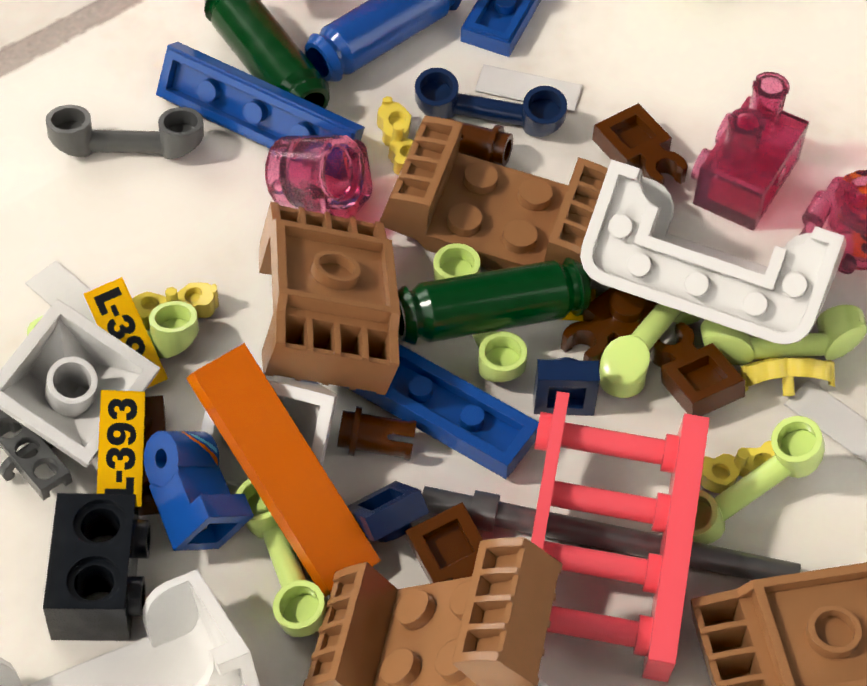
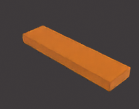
M245 343L192 372L186 378L304 568L325 597L331 594L336 571L364 562H368L373 567L381 561Z

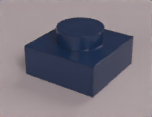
M569 357L555 360L538 359L533 392L534 414H540V412L553 414L556 394L559 391L570 393L566 415L594 416L600 383L599 361H579Z
M397 481L347 506L366 537L378 542H388L402 537L406 534V530L412 528L411 522L430 513L420 489Z

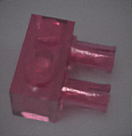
M763 72L756 76L752 84V95L746 98L739 109L734 110L732 113L728 112L725 115L716 134V145L712 150L704 148L700 152L691 173V178L697 181L693 200L694 205L752 231L755 230L800 159L809 121L783 111L786 96L790 89L789 82L784 76L775 72Z

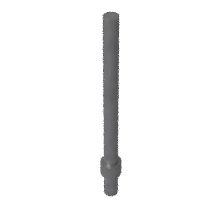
M424 486L422 495L430 513L439 514L463 502L479 530L493 532L494 526L530 534L533 532L536 509L501 502L500 495L475 490L474 496ZM549 512L545 537L644 558H647L649 553L660 555L662 535L553 512ZM692 542L689 567L755 580L800 573L801 564Z

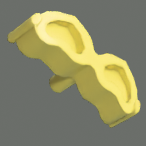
M386 96L383 98L382 105L378 109L377 126L382 130V142L389 146L388 158L394 164L393 171L399 175L413 142L412 139L408 138L411 114L400 103L392 101V97Z
M202 282L189 283L178 293L176 288L169 287L165 290L166 297L152 292H144L132 298L146 330L150 329L149 315L156 306L165 302H186L196 309L198 318L211 317L215 309L219 307L217 285Z
M810 357L761 359L747 365H742L741 376L745 379V392L748 391V386L766 380L782 378L783 396H795L794 377H811L827 380L830 386L835 387V363L832 360L825 361Z
M771 441L765 442L760 448H740L735 457L724 453L716 458L704 456L700 485L711 492L722 493L736 483L738 476H746L775 455Z

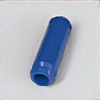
M368 0L324 26L319 34H311L305 45V55L319 71L323 79L330 82H338L342 79L343 74H352L448 14L449 10H456L462 0Z

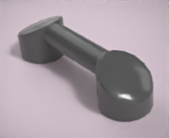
M78 105L58 106L47 114L45 120L47 135L51 143L58 150L75 157H87L92 152L161 153L165 159H176L192 152L204 137L202 115L188 107H176L165 111L158 120L159 131L92 130L89 111Z

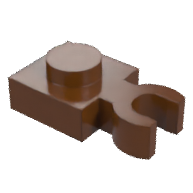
M639 103L594 125L592 140L610 159L640 168L643 171V177L655 180L664 185L665 178L661 173L671 175L679 184L685 182L688 169L685 159L679 154L670 151L672 137Z
M610 287L590 302L589 307L583 313L584 321L572 323L564 330L560 349L567 352L575 345H587L590 349L584 353L583 361H599L600 366L602 354L609 343L620 336L631 335L658 303Z
M680 322L675 325L677 344H664L658 339L649 350L650 359L661 368V383L687 414L703 416L745 397V379L713 343L697 349L694 344V332L685 323Z
M463 502L405 531L406 539L430 584L472 576L479 544L483 538Z

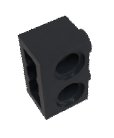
M57 493L43 602V612L51 640L130 641L133 616H143L142 609L146 598L145 577L137 576L138 558L148 559L151 546L150 520L139 518L136 494ZM102 535L114 536L104 542L92 541ZM93 592H109L107 596L99 600L84 599Z

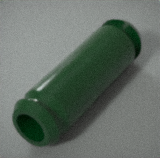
M205 0L204 13L206 18L212 22L213 27L252 76L324 109L327 107L330 99L328 82L321 77L319 71L261 0Z
M566 258L563 264L551 260L418 283L411 291L406 286H402L398 290L401 313L398 337L403 342L416 345L418 338L430 343L563 319L570 311L575 316H579L589 307L591 302L589 276L583 269L581 262Z

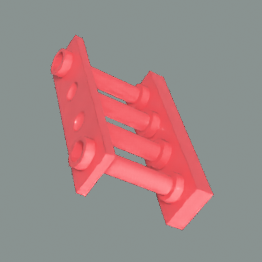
M557 391L553 414L540 412L534 449L547 452L531 542L563 564L562 571L643 585L642 592L653 593L654 596L651 616L639 615L638 621L552 606L549 619L551 624L550 628H547V632L633 647L634 655L645 656L642 678L668 683L677 658L710 418L684 413L678 434H666L665 440L565 422L570 393ZM560 447L659 464L661 472L671 473L669 493L658 492L656 498L555 481ZM550 506L652 524L651 531L663 533L660 555L649 553L647 559L545 541Z

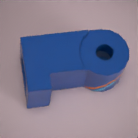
M157 431L151 435L144 450V467L150 483L149 488L173 551L219 549L252 519L254 514L245 494L230 493L219 467L217 443L210 434L204 431Z

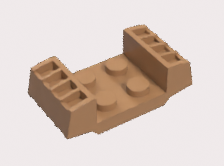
M424 116L379 222H383L385 228L417 240L425 250L437 253L442 247L453 243L468 245L479 254L480 267L489 270L551 260L563 264L566 258L581 262L582 243L608 168L578 157L569 185H565L459 153L463 123L440 117Z
M270 201L259 246V273L272 275L273 316L262 348L264 375H277L294 378L297 381L307 380L319 382L326 386L331 384L349 387L350 390L361 389L386 395L400 364L398 329L401 313L392 240L387 239L384 223L356 220V217L351 216L350 218L330 215V212L322 214L306 211L303 207L298 209L280 206L277 202Z
M504 537L480 541L473 574L470 577L397 589L368 562L355 564L336 571L330 598L326 603L323 623L319 627L316 648L311 656L312 662L303 686H538L540 662L545 653L544 643L547 628H550L551 621L549 619L552 604L556 600L557 595L555 589L563 564L525 537Z
M867 562L755 579L737 589L690 600L693 624L712 686H867Z

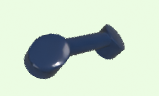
M443 68L427 69L415 81V100L419 109L426 116L447 119L460 115L520 125L525 133L532 137H544L554 133L562 126L566 118L567 100L560 90L552 86H538L531 89L526 94L523 104L460 94L458 93L459 85L456 77L450 71Z

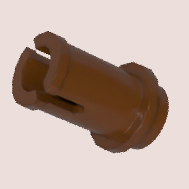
M463 123L459 153L506 166L512 152L513 134L504 132V127L500 125H495L493 129Z
M356 406L355 412L343 410L337 447L349 449L348 455L351 456L355 455V450L410 460L413 443L389 440L388 435L394 434L414 438L417 421H405L363 414L362 407Z

